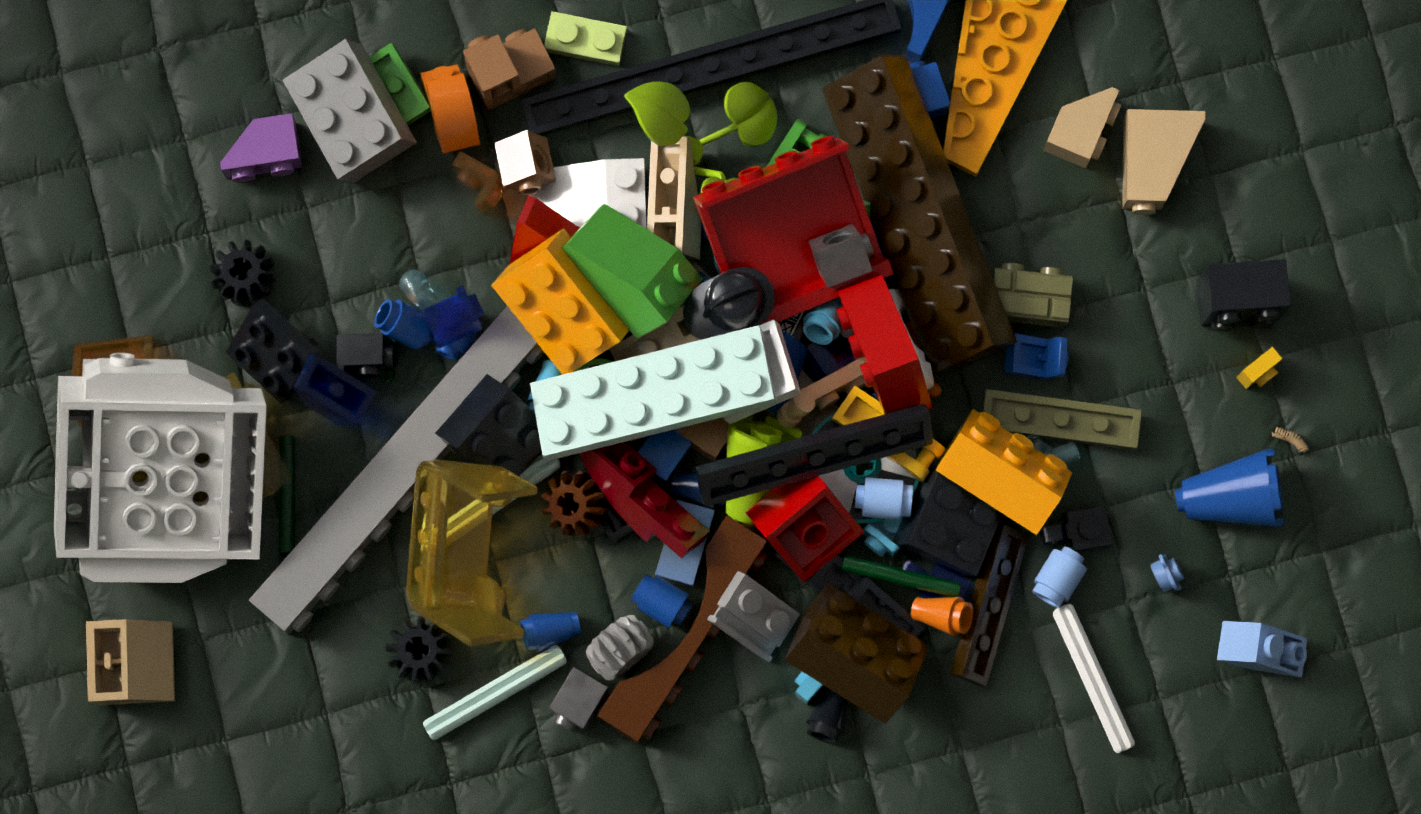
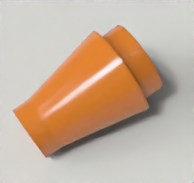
M917 597L911 607V617L915 621L923 622L952 636H956L959 633L965 634L970 629L973 620V607L971 603L965 602L962 597Z

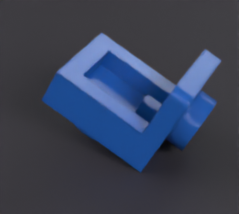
M1014 333L1017 343L1006 348L1004 374L1043 381L1065 375L1069 361L1067 338L1044 339Z

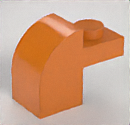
M458 64L448 67L440 66L431 71L420 73L422 85L431 109L434 130L442 153L480 145L470 93L464 74L460 72Z

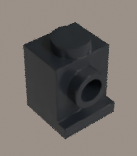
M337 334L336 373L344 379L354 380V372H356L357 377L376 378L380 377V371H392V368L397 367V346L385 334Z

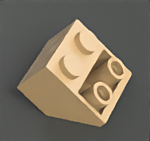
M130 619L86 621L88 702L98 706L175 701L173 622Z

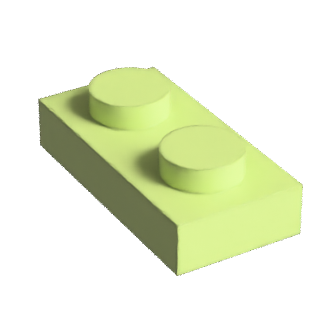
M551 11L544 47L547 53L619 67L627 26Z

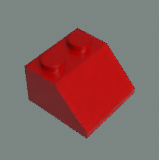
M819 476L776 487L746 512L751 521L803 583L864 533L862 528Z

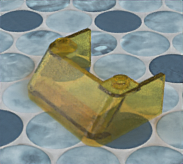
M447 460L421 462L417 467L415 475L406 585L407 598L412 609L470 647L523 637L524 629L502 616V608L505 603L504 591L494 579L487 576L493 506H507L512 498L537 495V486L501 466Z

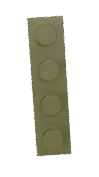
M986 389L982 412L993 415L1000 422V426L1012 434L1019 433L1029 437L1136 451L1142 410Z

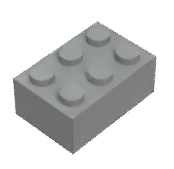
M344 39L283 79L286 88L338 180L355 183L417 143L367 52L360 43Z

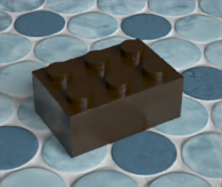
M828 583L805 611L785 661L886 724L910 696L928 645L891 623L879 613L861 604L849 594Z

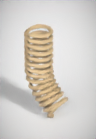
M1276 427L1275 433L1272 432V437L1275 436V438L1292 443L1299 450V453L1302 451L1305 453L1309 450L1303 438L1300 439V436L1297 437V434L1294 436V432L1290 431L1289 433L1288 430L1286 433V430H1281V428L1278 430V427Z

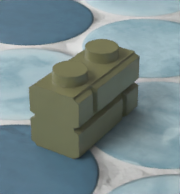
M1017 263L1002 264V269H994L992 279L1009 322L1059 328L1067 326L1070 315L1073 276H1065L1063 269L1054 267H1043L1040 273L1025 271L1024 265Z

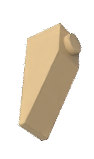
M681 137L680 141L676 144L665 147L651 141L647 230L678 248L687 260H700L702 221L693 196L698 195L691 139L689 137Z

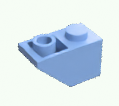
M1223 621L1217 660L1241 668L1302 677L1303 666L1307 658V638L1263 623Z

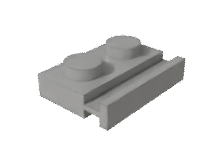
M737 571L718 601L717 605L719 607L713 616L710 615L707 620L758 657L770 662L773 658L770 656L776 646L780 647L800 614L748 575Z

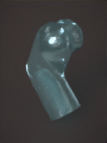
M413 269L408 270L400 279L401 289L412 303L424 312L432 315L436 321L441 320L449 305L433 293L424 273Z

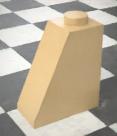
M1127 110L1123 118L1122 209H1132V213L1137 215L1155 214L1156 210L1162 209L1205 121V111Z

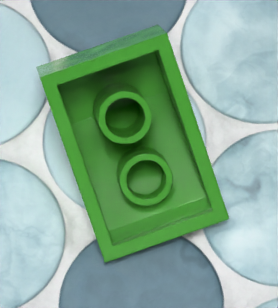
M605 203L593 212L562 247L563 251L636 339L666 323L703 279L678 248Z

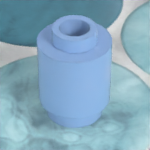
M865 477V484H857L855 508L862 509V517L900 520V516L910 517L913 485H904L903 480Z
M1064 547L1062 551L1053 549L1034 580L1036 586L1032 593L1056 608H1059L1063 601L1068 602L1087 571V568L1082 564L1084 558L1068 547Z

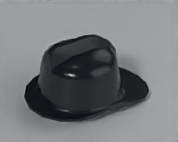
M739 267L723 272L702 282L692 290L684 304L683 317L685 325L690 333L699 340L758 326L767 319L773 310L775 301L773 285L766 275L753 268Z

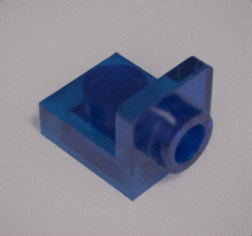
M464 286L456 288L457 295L422 310L439 349L482 330L478 317L485 314L476 294L468 296Z

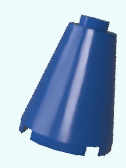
M1265 449L1182 480V488L1175 489L1178 512H1186L1187 519L1268 527L1285 526V519H1277L1276 511L1284 510L1279 470L1275 464H1269L1268 458L1276 456L1275 449Z

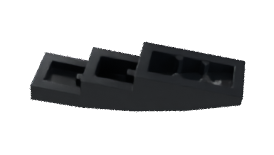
M775 550L772 553V556H774L778 561H780L784 566H786L791 572H793L796 575V573L791 569V567L786 563V561L781 557V555ZM838 554L805 581L818 594L830 583L916 638L925 628L919 621L913 620L909 612L868 577L841 571L844 559Z

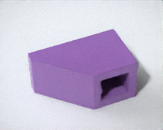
M293 114L253 119L220 162L221 171L225 178H232L233 182H247L254 180L256 174L271 172L272 176H286L294 173L295 168H302L297 125Z

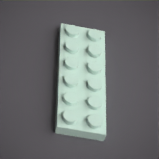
M759 325L530 383L542 455L546 461L777 404L763 331Z

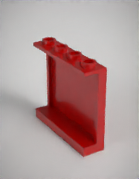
M826 136L817 139L811 143V149L801 153H797V151L783 153L774 159L776 163L762 169L761 166L746 168L738 173L739 178L728 183H724L722 180L712 182L702 188L703 193L693 196L720 272L723 273L739 267L753 268L766 275L773 285L775 295L773 310L759 326L771 320L780 322L839 297L838 291L880 275H883V278L894 274L889 259L881 253L846 151L850 149L849 145L838 137L834 139L833 136ZM853 224L860 235L866 233L874 252V256L868 258L872 271L828 288L819 274L808 240Z

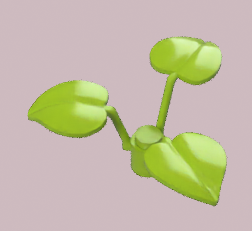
M649 82L630 90L624 95L632 106L643 131L655 144L662 147L674 145L687 133L688 128L684 122L690 115V106L685 95L676 86L667 82ZM741 82L733 85L727 91L724 100L726 115L733 123L699 140L691 136H684L691 139L694 166L700 162L703 156L704 145L737 130L742 143L748 147H756L766 143L773 136L777 125V110L773 99L769 97V93L750 82ZM694 167L696 175L710 177L703 181L701 193H703L702 188L712 182L722 180L724 183H728L737 179L731 178L726 180L725 174L721 171Z

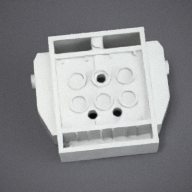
M113 353L110 355V358L83 359L82 376H58L54 500L56 558H78L80 575L93 582L182 583L226 565L227 559H260L266 403L261 388H231L228 379L187 360L134 359V355L129 353ZM69 420H81L82 466H67ZM199 453L209 455L208 461L202 464L197 463L194 459ZM138 471H143L148 476L146 480L137 482L133 479V475ZM67 488H79V491H67ZM199 491L208 494L206 500L202 502L195 501L193 496ZM72 503H77L82 507L80 513L72 515L67 512V507Z

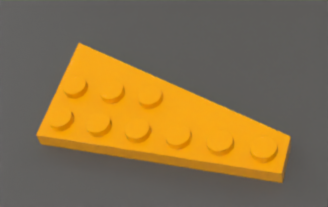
M965 0L950 99L951 105L943 152L948 164L974 177L977 176L1068 0Z

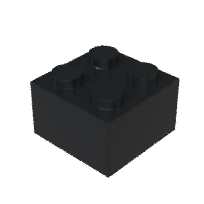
M1286 259L1208 264L1196 280L1200 325L1211 326L1212 331L1235 329V324L1250 323L1251 328L1256 329L1274 326V321H1278L1291 306Z
M488 374L485 375L435 432L481 479L503 494L542 451L535 413L510 388Z
M930 471L924 482H918L912 496L910 517L903 516L893 542L899 548L958 576H977L1002 513L939 472Z

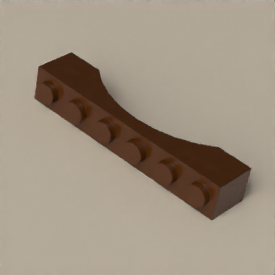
M729 516L725 517L705 548L707 567L706 591L700 612L689 633L678 647L658 665L638 676L620 681L597 715L599 720L636 744H639L643 737L647 740L651 739L662 721L656 716L664 703L671 707L683 689L678 682L684 672L687 670L693 673L705 654L699 650L707 637L714 640L721 629L707 619L710 615L713 616L719 607L717 603L737 571L748 575L749 571L757 574L769 554L763 551L767 543L765 539Z

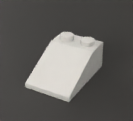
M644 158L607 159L553 167L556 181L542 186L543 189L539 193L529 195L539 199L578 227H581L593 212L605 203L646 229Z

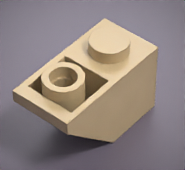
M1111 87L1062 106L1043 151L1085 169L1090 158L1098 160L1107 140L1100 136L1106 123L1113 126L1121 104L1115 102L1119 90Z

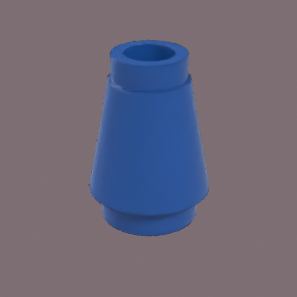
M576 612L529 614L527 619L520 620L521 635L527 651L536 649L537 652H541L581 634Z

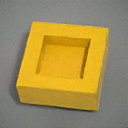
M1271 347L1242 370L1236 378L1245 389H1248L1255 382L1261 388L1278 374L1274 367L1282 360V357Z

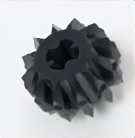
M245 239L241 250H238L234 241H230L228 248L231 253L226 255L220 250L215 253L222 264L210 265V272L218 275L211 281V285L214 289L222 288L220 292L222 300L226 301L234 295L235 305L242 306L245 296H248L251 303L254 304L258 301L255 295L257 291L266 296L271 293L269 287L264 282L276 281V274L268 271L275 265L272 257L263 258L266 253L264 246L259 245L252 251L251 241ZM241 266H245L248 270V278L245 280H241L238 276V268Z
M423 616L418 617L416 629L412 628L408 619L402 620V626L406 633L402 635L397 630L392 629L389 634L399 642L398 644H386L384 648L386 652L398 653V655L387 661L388 666L394 668L403 664L397 673V677L401 680L405 679L412 670V683L415 685L420 684L421 672H425L430 682L435 681L436 677L431 668L436 666L440 671L446 672L448 666L439 660V657L453 656L452 649L439 647L451 639L449 634L442 633L434 637L440 629V624L434 621L426 631V621ZM416 641H422L425 648L429 649L427 656L421 654L423 657L421 660H415V656L408 652L411 645L416 647L414 643Z

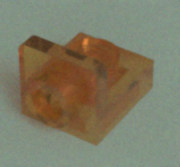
M460 151L452 164L455 173L459 174L456 179L475 191L479 186L483 188L474 205L478 212L484 214L488 206L494 208L503 195L504 188L501 187L503 183L501 174Z

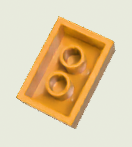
M564 228L509 264L491 285L562 375L575 371L613 347L629 331L627 326L563 251L562 247L571 238Z
M972 409L948 445L936 471L1037 535L1061 500L1072 472L1067 469V465L1060 458L1051 454L1046 456L1035 449L1032 441L1019 433L1012 434L1002 428L998 419L987 412L979 413Z

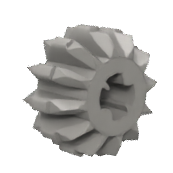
M635 615L620 617L616 622L611 623L609 627L601 631L587 647L586 654L591 666L598 674H601L606 680H613L619 678L625 672H629L633 666L639 664V661L647 656L648 651L652 649L654 641L649 629L642 621H639Z

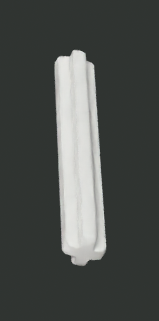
M1066 604L1055 609L1053 617L1113 750L1116 753H1121L1132 748L1135 745V741L1074 606Z

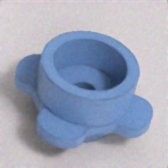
M1165 554L1158 555L1160 560L1152 563L1151 568L1162 591L1165 593L1173 588L1175 591L1182 590L1179 581L1184 579V575L1176 559L1168 560Z

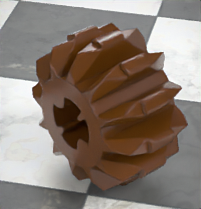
M571 470L563 471L561 473V480L552 478L548 482L552 492H544L541 497L549 502L550 507H545L541 513L553 515L549 527L556 529L562 526V535L572 536L575 532L578 536H585L589 533V527L596 529L602 525L598 515H605L609 510L605 506L600 505V500L606 498L603 492H597L598 486L592 478L588 480L587 471L580 470L575 475ZM572 497H573V501H574V502L579 503V508H578V509H577V506H576L575 504H572V503H571Z

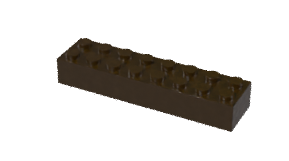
M881 55L821 88L841 140L849 145L850 149L846 151L864 201L871 203L870 217L885 256L891 264L894 273L893 277L921 350L924 352L925 360L931 364L932 374L957 372L1017 343L907 57Z

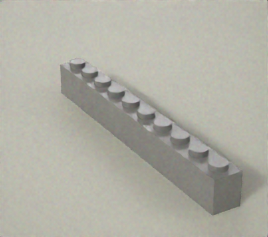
M508 306L249 599L256 608L285 633L290 635L293 630L300 632L310 622L314 615L310 612L320 599L326 602L332 597L340 586L337 582L339 577L346 569L352 572L360 565L366 556L363 550L372 540L376 543L379 542L392 527V524L388 521L398 510L404 513L417 499L418 494L415 491L423 481L426 480L430 483L444 467L441 461L450 451L455 452L435 432L485 375H490L513 390L521 379V376L518 374L527 363L534 365L544 354V351Z

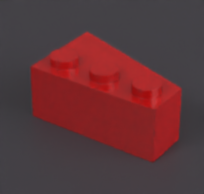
M883 275L838 291L842 307L837 308L836 312L843 331L851 329L853 335L847 337L855 359L862 357L864 364L859 365L867 388L874 387L883 413L888 414L925 404L927 409L933 408L919 358Z

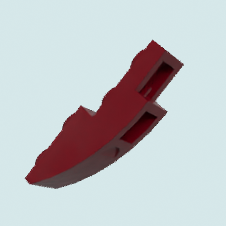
M622 442L579 453L592 479L600 491L603 492L605 498L646 543L657 536L680 558H684L705 541L710 531L652 481L657 469L629 444Z

